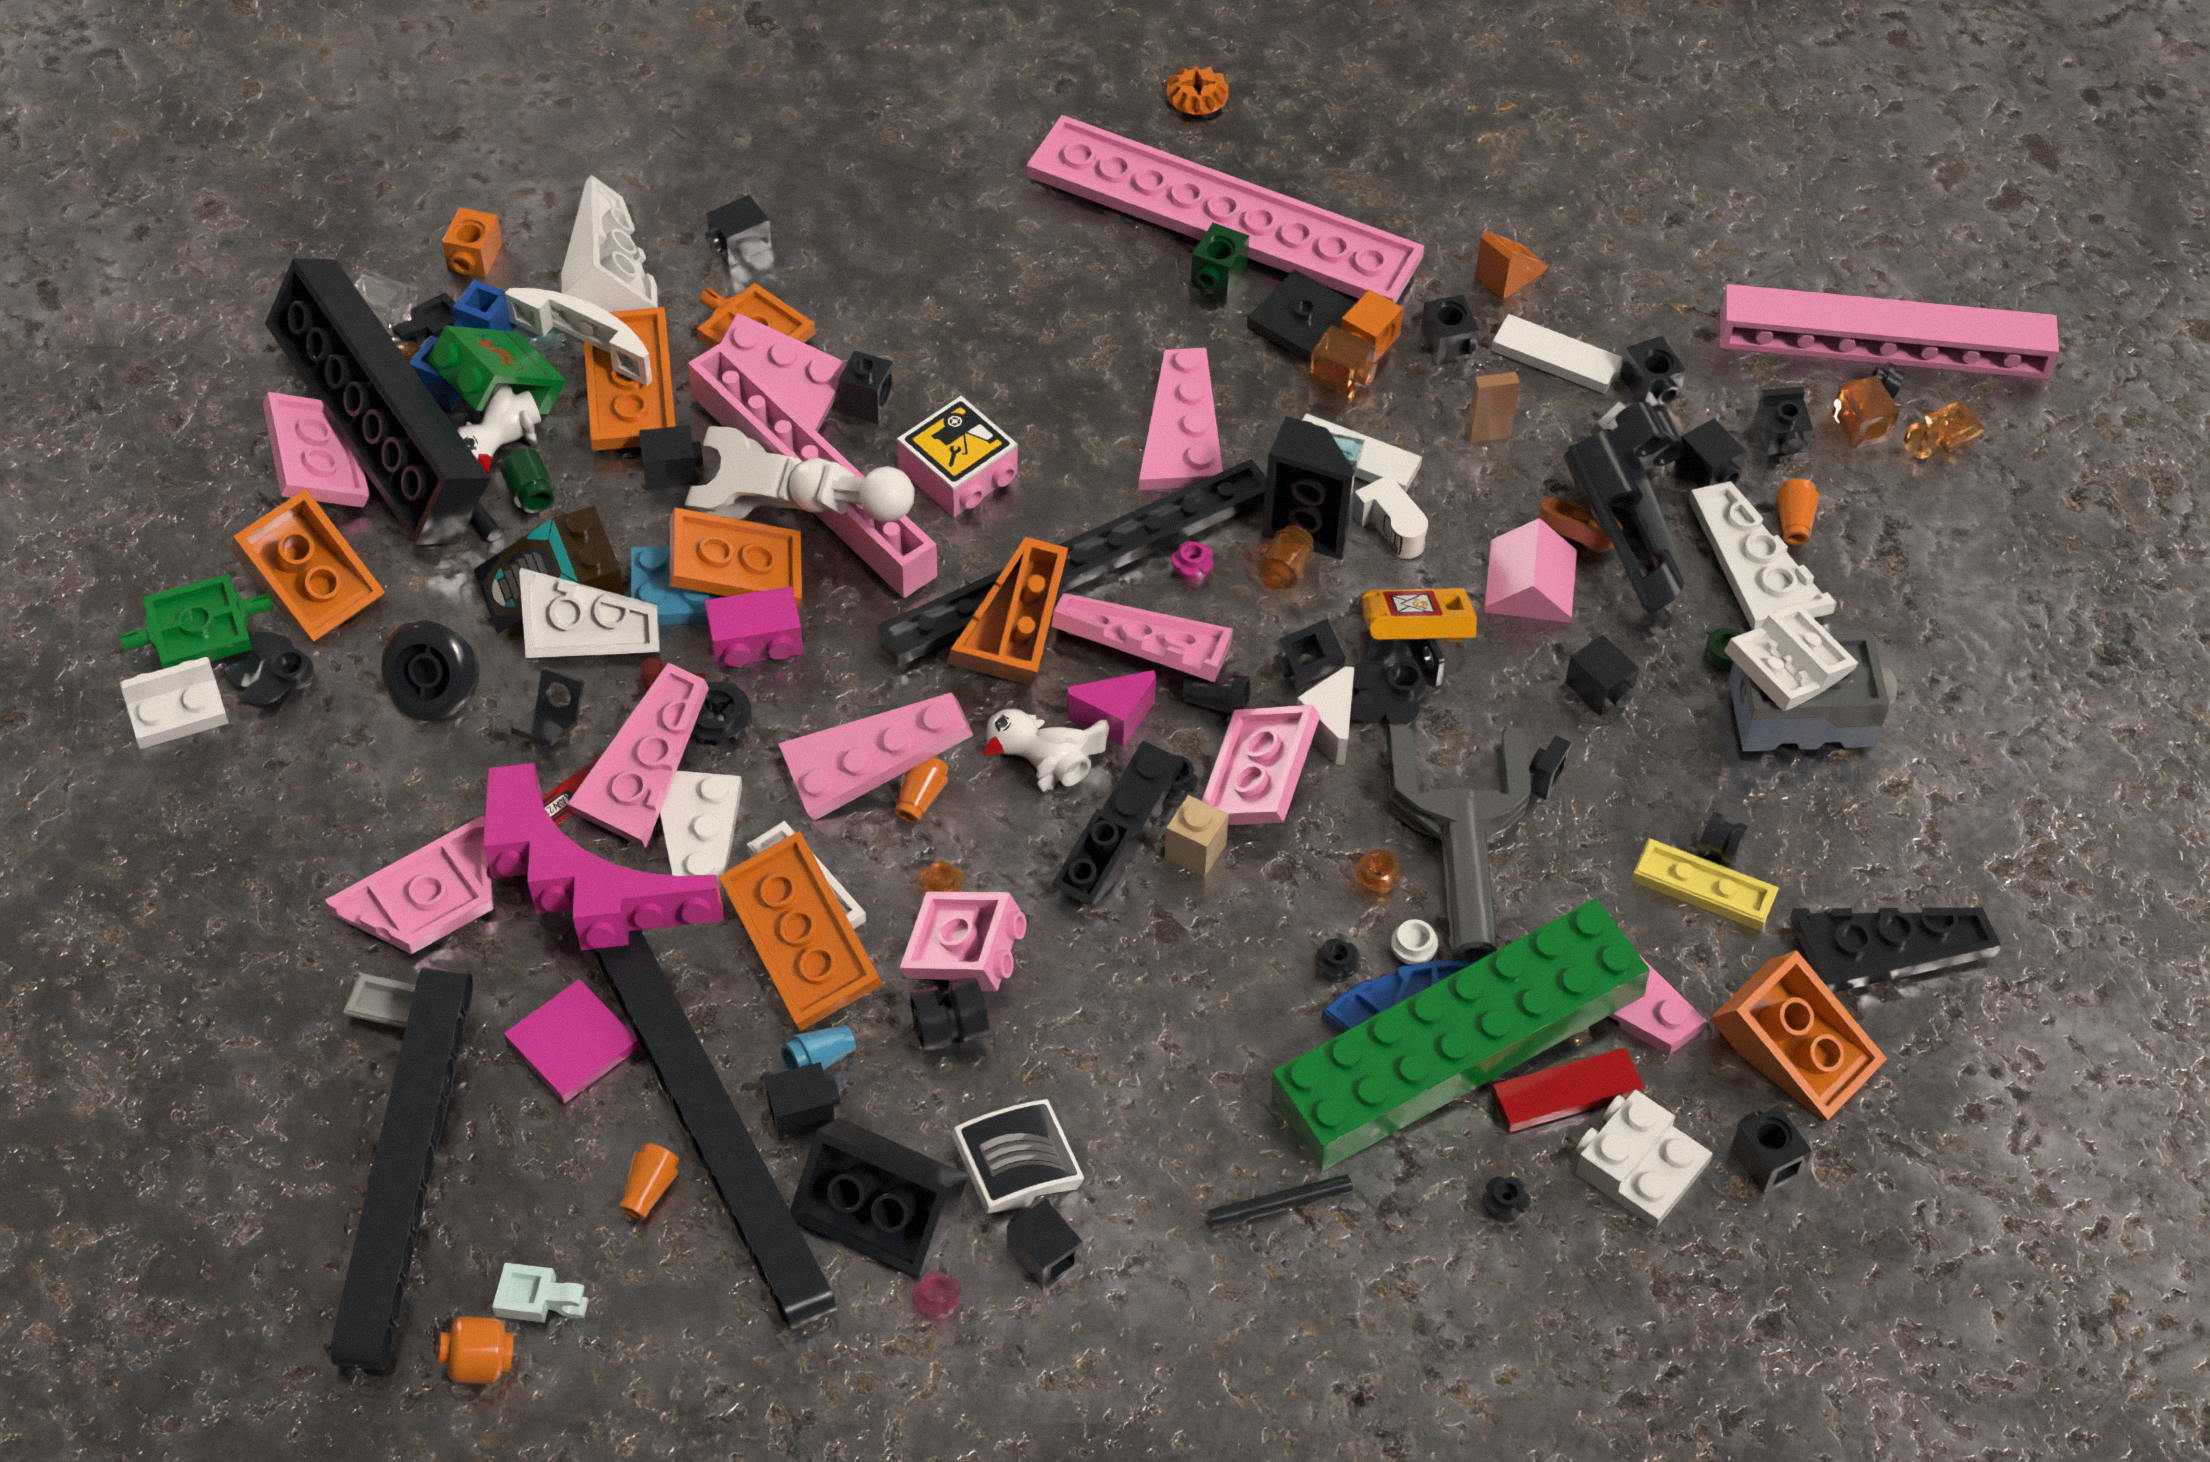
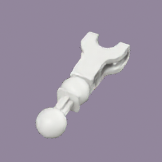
M711 426L707 429L703 446L712 447L721 456L720 469L716 477L707 485L691 486L684 505L693 511L740 520L760 505L798 508L811 513H822L831 510L836 514H844L848 503L861 504L865 512L872 519L887 523L898 521L909 512L914 503L915 489L908 476L902 470L894 467H879L871 471L865 478H858L836 462H830L821 458L807 459L803 462L796 457L766 453L759 442L747 438L736 428Z

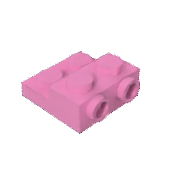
M926 892L900 969L907 979L949 980L952 983L975 977L981 991H998L1001 979L1009 978L1012 974L1014 961L1011 949L1014 940H1020L1025 935V915L1017 906L1010 892Z

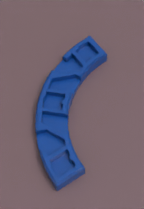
M1432 961L1396 968L1395 973L1379 977L1373 981L1365 980L1338 996L1322 1010L1321 1019L1338 1033L1342 1034L1477 961Z

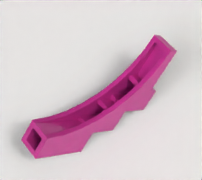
M534 763L489 768L483 847L492 879L528 875L527 882L536 914L573 910V921L581 950L629 945V931L723 921V904L716 875L674 876L647 873L610 863L582 849L562 833L547 814Z

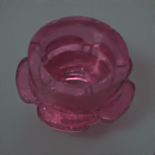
M930 1272L922 1277L921 1283L914 1285L912 1299L915 1304H918L919 1311L925 1317L932 1320H942L949 1317L960 1305L958 1295L961 1293V1286L953 1276L945 1277L941 1272ZM934 1291H940L942 1295L940 1297H934L932 1293Z

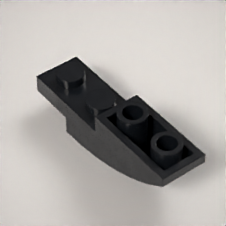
M1142 740L1103 808H1096L1054 879L1052 887L1093 907L1128 866L1163 811L1162 802L1183 768L1182 758Z

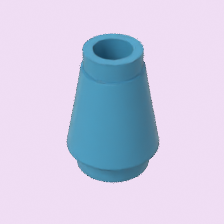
M842 1025L790 1036L789 1042L781 1046V1056L787 1071L821 1062L824 1071L849 1053L856 1050V1043L849 1027Z

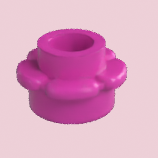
M1184 542L1177 547V552H1174L1171 557V562L1177 575L1183 580L1190 582L1204 579L1214 565V561L1211 559L1213 556L1211 549L1205 544L1198 542Z

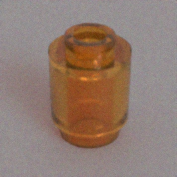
M1295 525L1286 526L1274 535L1258 563V572L1267 585L1276 589H1290L1297 584L1313 556L1314 541L1312 536L1305 529Z

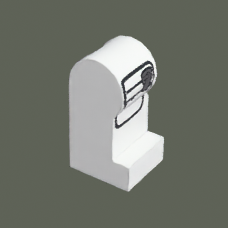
M1390 474L1355 491L1352 517L1361 527L1371 522L1388 540L1389 550L1397 557L1412 559L1418 557L1423 552L1428 520Z

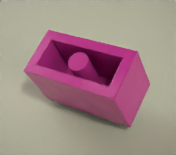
M792 586L705 600L707 625L716 668L738 667L751 662L785 659L793 655L803 654L801 624Z

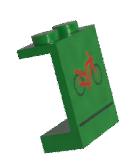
M445 325L427 360L475 410L480 411L483 410L496 383H508L516 394L528 390L536 403L539 414L548 415L567 381L519 332Z

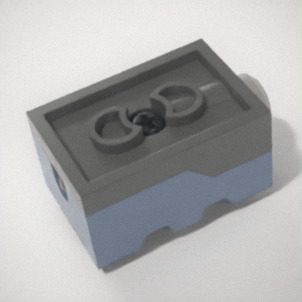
M1873 633L1830 634L1858 662L1856 668L1825 691L1784 712L1733 662L1729 684L1742 751L1775 750L1780 744L1795 743L1799 749H1818L1825 742H1839L1844 748L1875 747L1888 708L1896 699L1897 682L1894 672L1889 667H1882L1880 665Z

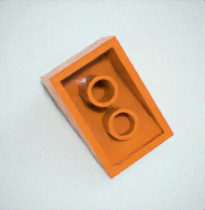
M307 489L302 490L233 536L231 552L265 594L268 592L270 599L312 643L385 595V591Z
M1797 950L1768 960L1710 1018L1740 1056L1822 1121L1829 1120L1887 1060Z

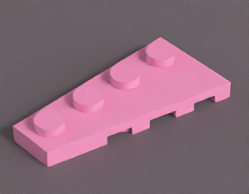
M1206 348L1171 349L1164 352L1139 476L1138 490L1187 488L1223 472Z
M667 663L568 802L572 813L639 846L647 847L709 690L705 679Z
M951 692L778 744L806 812L815 821L973 736V733L958 700Z

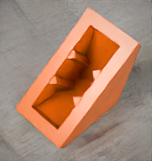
M1485 231L1481 236L1475 277L1503 300L1543 274L1548 268L1547 264L1518 242L1489 231Z

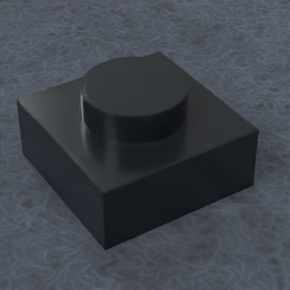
M1555 735L1546 750L1542 748L1537 750L1529 766V773L1534 774L1531 785L1532 794L1547 800L1566 769L1571 742Z

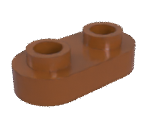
M1556 496L1546 497L1541 501L1537 519L1540 518L1560 536L1581 542L1587 549L1595 552H1604L1607 549L1614 548L1609 535L1594 522L1586 506ZM1617 520V523H1618V525H1619V527H1620V529H1621V531H1622V525H1621V523Z

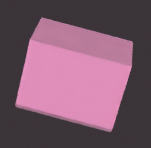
M1540 518L1492 539L1484 612L1571 623L1577 550Z

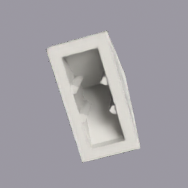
M1347 666L1297 698V706L1313 705L1319 713L1320 718L1312 742L1337 765H1345L1348 744L1354 667Z

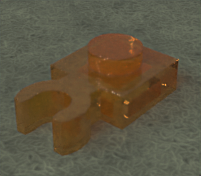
M1958 400L1927 413L1923 423L1910 425L1906 429L1903 441L1906 444L1914 440L1922 441L1916 453V456L1921 459L1929 457L1933 453L1934 448L1939 445L1946 453L1978 441L1982 438L1985 428L1963 402Z

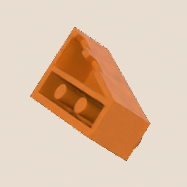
M1025 537L982 604L976 610L971 621L951 648L946 663L1031 686L1038 673L1068 548Z

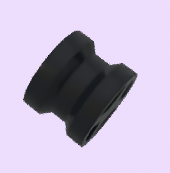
M1713 812L1703 832L1696 854L1704 857L1713 855L1720 858L1723 865L1731 868L1743 845L1749 826L1741 822L1735 825L1725 821L1722 814Z

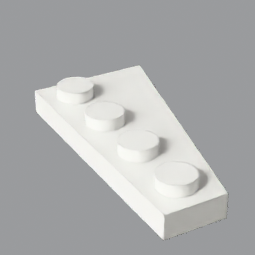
M1731 481L1691 490L1689 502L1752 630L1762 627L1768 614L1797 603L1813 618L1834 613L1837 602L1828 592L1823 594L1813 583L1814 576L1804 565L1798 566L1787 553L1788 546L1778 535L1773 536L1762 525L1763 517Z

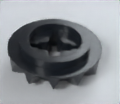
M707 683L709 690L691 735L696 736L701 744L706 740H715L721 745L726 738L733 737L738 739L740 731L743 728L749 727L751 704L747 695L740 688L729 683ZM706 706L709 710H713L716 713L723 711L724 721H719L715 717L708 719Z

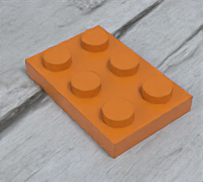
M675 507L670 517L669 586L722 596H734L792 586L796 606L798 607L802 599L801 531Z

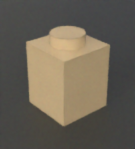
M1188 795L1166 828L1164 858L1205 877L1226 846L1229 814Z

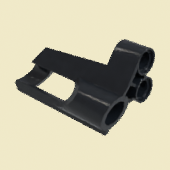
M1643 401L1632 404L1617 414L1615 421L1618 427L1613 430L1605 429L1577 444L1568 447L1569 450L1563 455V458L1591 518L1599 528L1609 535L1642 607L1652 615L1672 602L1681 592L1684 580L1680 573L1684 568L1645 469L1665 466L1676 461L1682 456L1681 451L1684 448V444L1669 413L1664 410L1654 412L1651 404ZM1610 506L1628 510L1656 567L1644 577Z

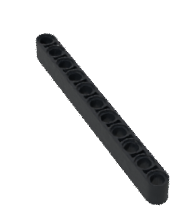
M629 931V945L590 949L635 1037L639 1040L640 1047L787 1329L793 1332L836 1312L837 1305L824 1274L642 931Z

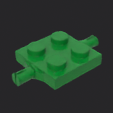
M228 573L142 597L147 613L145 619L146 627L126 633H119L124 652L151 644L152 648L159 655L163 669L204 657L209 658V661H214L252 650L247 633V617L274 610L268 592L242 600L241 596L234 590L230 574Z

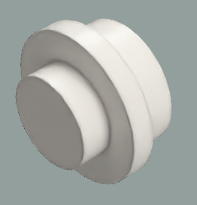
M1417 919L1408 920L1393 932L1391 948L1394 955L1404 963L1413 965L1428 962L1437 952L1438 938L1428 923Z

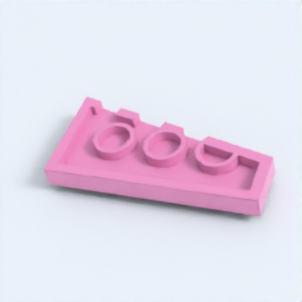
M1067 593L1062 594L1053 611L1051 626L1071 635L1080 636L1215 682L1231 645L1233 634L1232 628Z

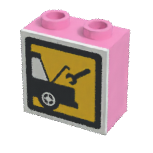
M962 396L897 438L898 469L902 470L910 480L953 518L966 509L977 506L986 495L998 487L1006 486L1018 474V444Z

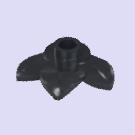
M270 632L254 633L253 648L256 656L224 668L228 679L236 687L245 690L243 702L256 706L277 701L286 691H296L305 687L314 676V667L311 659L300 650L294 649L289 638Z
M1373 660L1351 666L1354 667L1353 686L1359 692L1351 703L1350 718L1366 724L1377 723L1386 718L1389 724H1407L1408 726L1415 721L1419 714L1418 700L1423 697L1426 690L1425 676L1417 665L1410 662H1398L1390 667L1382 662Z

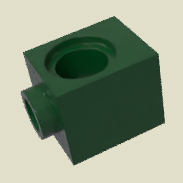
M1213 222L1192 254L1191 282L1205 289L1228 295L1248 263L1250 236Z

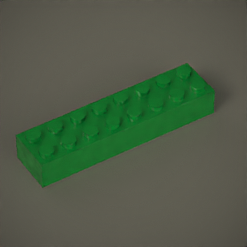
M1594 898L1272 1071V1098L1323 1172L1644 997L1650 969L1599 900Z

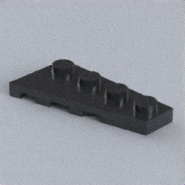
M1983 907L1923 908L1921 913H1902L1898 911V908H1879L1878 913H1852V908H1832L1831 913H1810L1809 908H1793L1790 915L1791 923L1812 969L1832 993L1997 956L2001 948V944Z

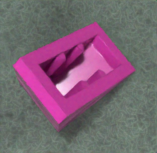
M1154 670L1067 687L1068 720L1088 729L1100 719H1106L1109 724L1107 739L1123 747L1155 703L1156 675Z

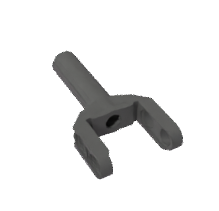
M1388 724L1386 732V762L1390 811L1413 830L1442 841L1452 958L1460 961H1478L1498 950L1487 840L1492 836L1505 832L1525 814L1526 805L1531 794L1525 729L1523 726H1504L1501 751L1497 756L1500 790L1459 788L1427 789V792H1418L1414 734L1407 724Z

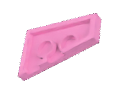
M737 313L722 343L818 433L839 393L838 378L846 362Z

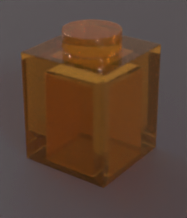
M1331 325L1312 351L1309 380L1354 398L1362 385L1368 386L1376 373L1377 363L1373 362L1375 344Z
M1877 375L1861 380L1854 379L1839 385L1832 409L1833 416L1854 449L1891 439L1900 413Z

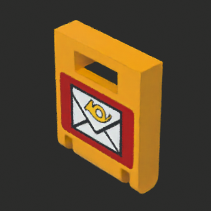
M1464 588L1367 590L1361 595L1362 613L1367 628L1375 639L1446 638L1447 641H1463V638H1476L1477 616Z

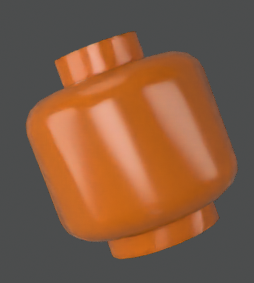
M459 1316L452 1323L450 1333L440 1332L437 1363L447 1364V1374L453 1382L484 1385L495 1384L499 1380L501 1373L510 1372L513 1354V1332H506L504 1323L496 1318Z

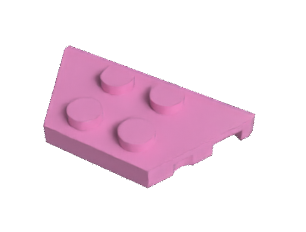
M482 815L327 898L325 901L328 911L331 915L413 954L493 910L492 875L483 847L485 817Z

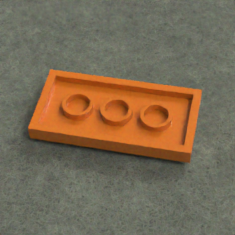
M665 307L609 312L626 324L638 336L649 352L652 382L648 386L614 371L611 354L584 341L592 451L641 447L639 430L676 426Z
M800 830L718 876L800 1031L884 985Z

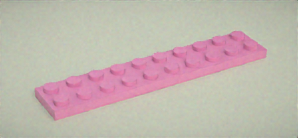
M1064 115L1060 116L1026 165V177L1198 240H1202L1213 222L1250 236L1248 258L1288 273L1295 269L1326 287L1359 299L1370 289L1396 303L1424 255V245Z

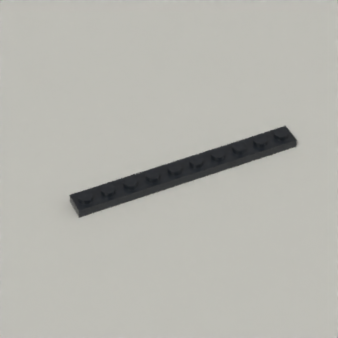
M1250 459L1058 544L1068 548L1057 595L1263 503L1265 499L1266 476L1256 463ZM1004 569L878 624L877 635L897 665L901 666L956 641Z

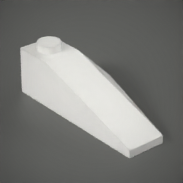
M592 175L585 183L562 269V293L585 300L607 312L658 308L657 285L652 275H645L641 264L646 260L643 249L636 247L630 235L635 231L624 199Z

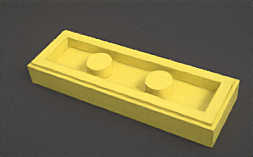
M1650 838L1644 847L1631 879L1632 882L1762 931L1779 889V887Z

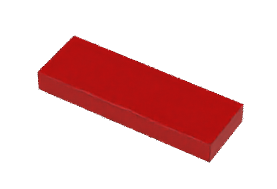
M1625 1047L1493 1084L1491 1094L1510 1133L1609 1105L1618 1095L1628 1099L1635 1089L1643 1093L1644 1085Z

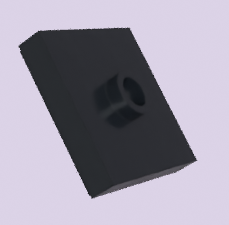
M1294 269L1247 317V327L1310 363L1315 364L1340 338L1342 317L1356 303Z

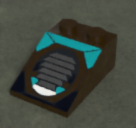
M595 506L550 519L473 569L499 639L524 632L519 575L521 568L624 596L621 569Z

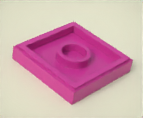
M580 979L503 1033L505 1042L563 1104L640 1048L639 1040Z

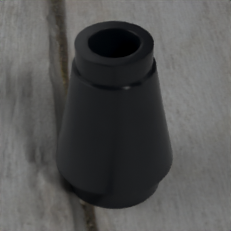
M1239 671L1221 672L1218 674L1215 682L1198 676H1186L1183 685L1184 702H1191L1233 715L1234 710L1248 709L1251 691L1249 676H1241Z

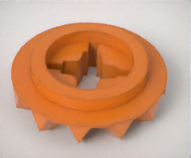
M1195 64L1191 70L1180 67L1177 75L1169 76L1166 95L1169 102L1176 109L1188 114L1204 115L1217 111L1226 103L1229 84L1225 83L1223 74H1214L1211 66L1202 70L1198 69ZM1193 85H1200L1202 89L1200 95H1197Z

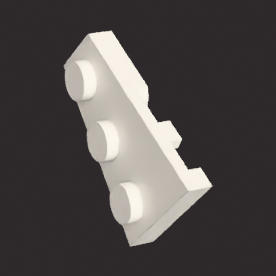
M520 569L526 658L660 651L657 605L531 570Z
M676 771L660 811L671 873L674 876L716 875L722 899L724 886L718 876L728 869L742 790L741 776Z

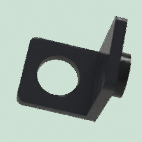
M1372 637L1370 639L1367 661L1375 660L1388 664L1418 655L1433 685L1439 686L1442 684L1445 658L1434 638L1379 640ZM1429 650H1430V652H1431V654H1432L1433 661H1434V665H1433V663H1432Z
M550 667L544 668L541 671L536 707L512 725L511 733L547 747L552 746L578 724L584 681ZM552 683H561L567 687L571 696L568 705H559L551 698L549 690Z

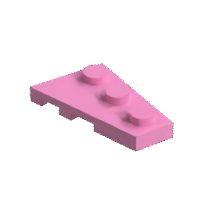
M1643 959L1650 969L1645 996L1614 1012L1609 1017L1618 1021L1619 1028L1670 1055L1702 1032L1706 1020Z

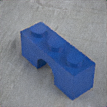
M474 279L453 306L454 326L513 331L516 328V324L509 321L505 298L506 291ZM430 335L409 363L439 406L452 411L461 400L462 395L427 361L439 339Z

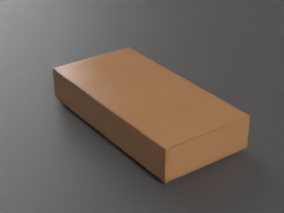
M1517 372L1475 377L1466 431L1470 443L1511 437L1520 387Z

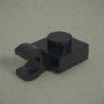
M446 292L410 309L411 320L402 321L392 328L393 333L401 340L395 344L404 356H410L418 351L423 341L429 338L430 335L439 338L445 325L454 326L453 306L456 302Z

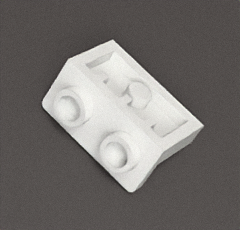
M207 657L185 661L179 665L152 673H143L120 682L121 691L140 749L229 724L212 667Z

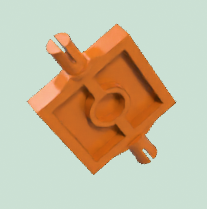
M755 282L742 293L729 299L723 298L711 288H706V292L703 290L699 297L700 303L705 304L714 311L712 317L697 328L698 340L710 348L722 342L737 313L803 343L815 335L814 322Z

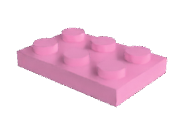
M268 392L263 402V408L281 496L292 498L302 490L307 489L315 501L364 508L369 498L364 469L324 412L322 401Z
M1313 705L1234 710L1202 801L1228 813V825L1284 823L1320 718Z

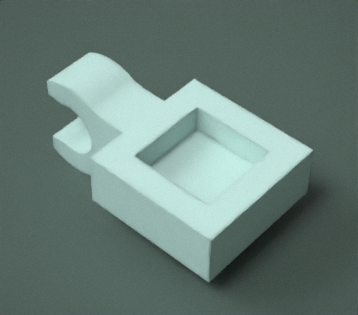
M504 1263L492 1308L496 1317L545 1323L548 1309L569 1318H584L589 1300L587 1297H582L585 1289L583 1285L555 1283L556 1275L553 1268Z

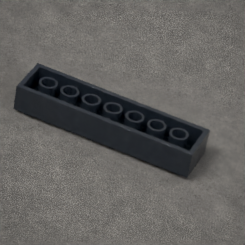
M293 258L265 322L266 327L313 396L321 400L324 405V412L414 544L459 543L490 480L489 475L338 261L333 259Z

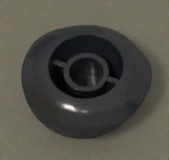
M414 620L397 627L387 640L381 657L382 679L391 701L403 714L417 720L436 721L455 714L471 700L479 683V662L473 648L456 632L433 621Z

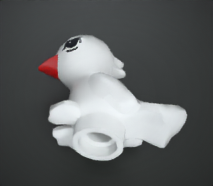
M496 383L492 391L493 397L484 412L481 423L472 425L470 422H467L466 426L459 427L457 430L487 474H490L491 458L502 444L516 441L522 436L532 446L538 444L534 432V424L541 422V417L536 403L528 390L515 395L508 383Z
M1018 709L1001 710L989 719L986 730L987 743L983 748L984 757L1006 754L1027 758L1037 769L1036 776L1040 779L1037 785L1042 792H1045L1047 789L1052 790L1058 780L1064 786H1072L1080 782L1091 768L1089 755L1105 751L1109 732V724L1106 719H1100L1085 730L1066 727H1050L1039 730L1038 728L1043 726L1045 721L1042 719L1036 720V715H1028Z

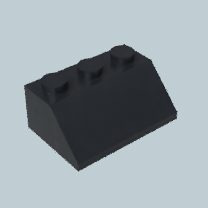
M1285 416L1268 455L1261 536L1343 560L1346 550L1355 470L1326 427Z
M838 1117L817 1129L790 1212L796 1223L911 1275L920 1277L954 1219L969 1174Z

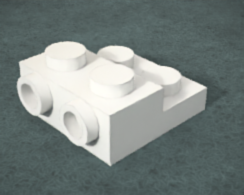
M1635 1089L1628 1099L1618 1095L1612 1101L1603 1117L1607 1124L1600 1132L1590 1128L1583 1136L1576 1148V1152L1580 1154L1576 1174L1656 1229L1710 1163L1713 1153L1673 1126L1675 1115Z

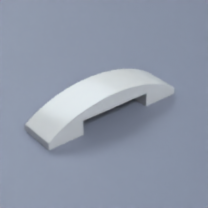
M509 288L505 292L509 321L541 337H545L555 327L610 353L614 371L646 386L652 382L649 352L626 324L606 310L580 298L550 290Z

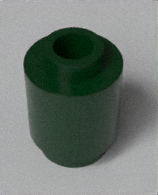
M519 449L511 452L502 462L500 473L514 502L527 513L544 511L554 502L555 485L539 453L530 449Z

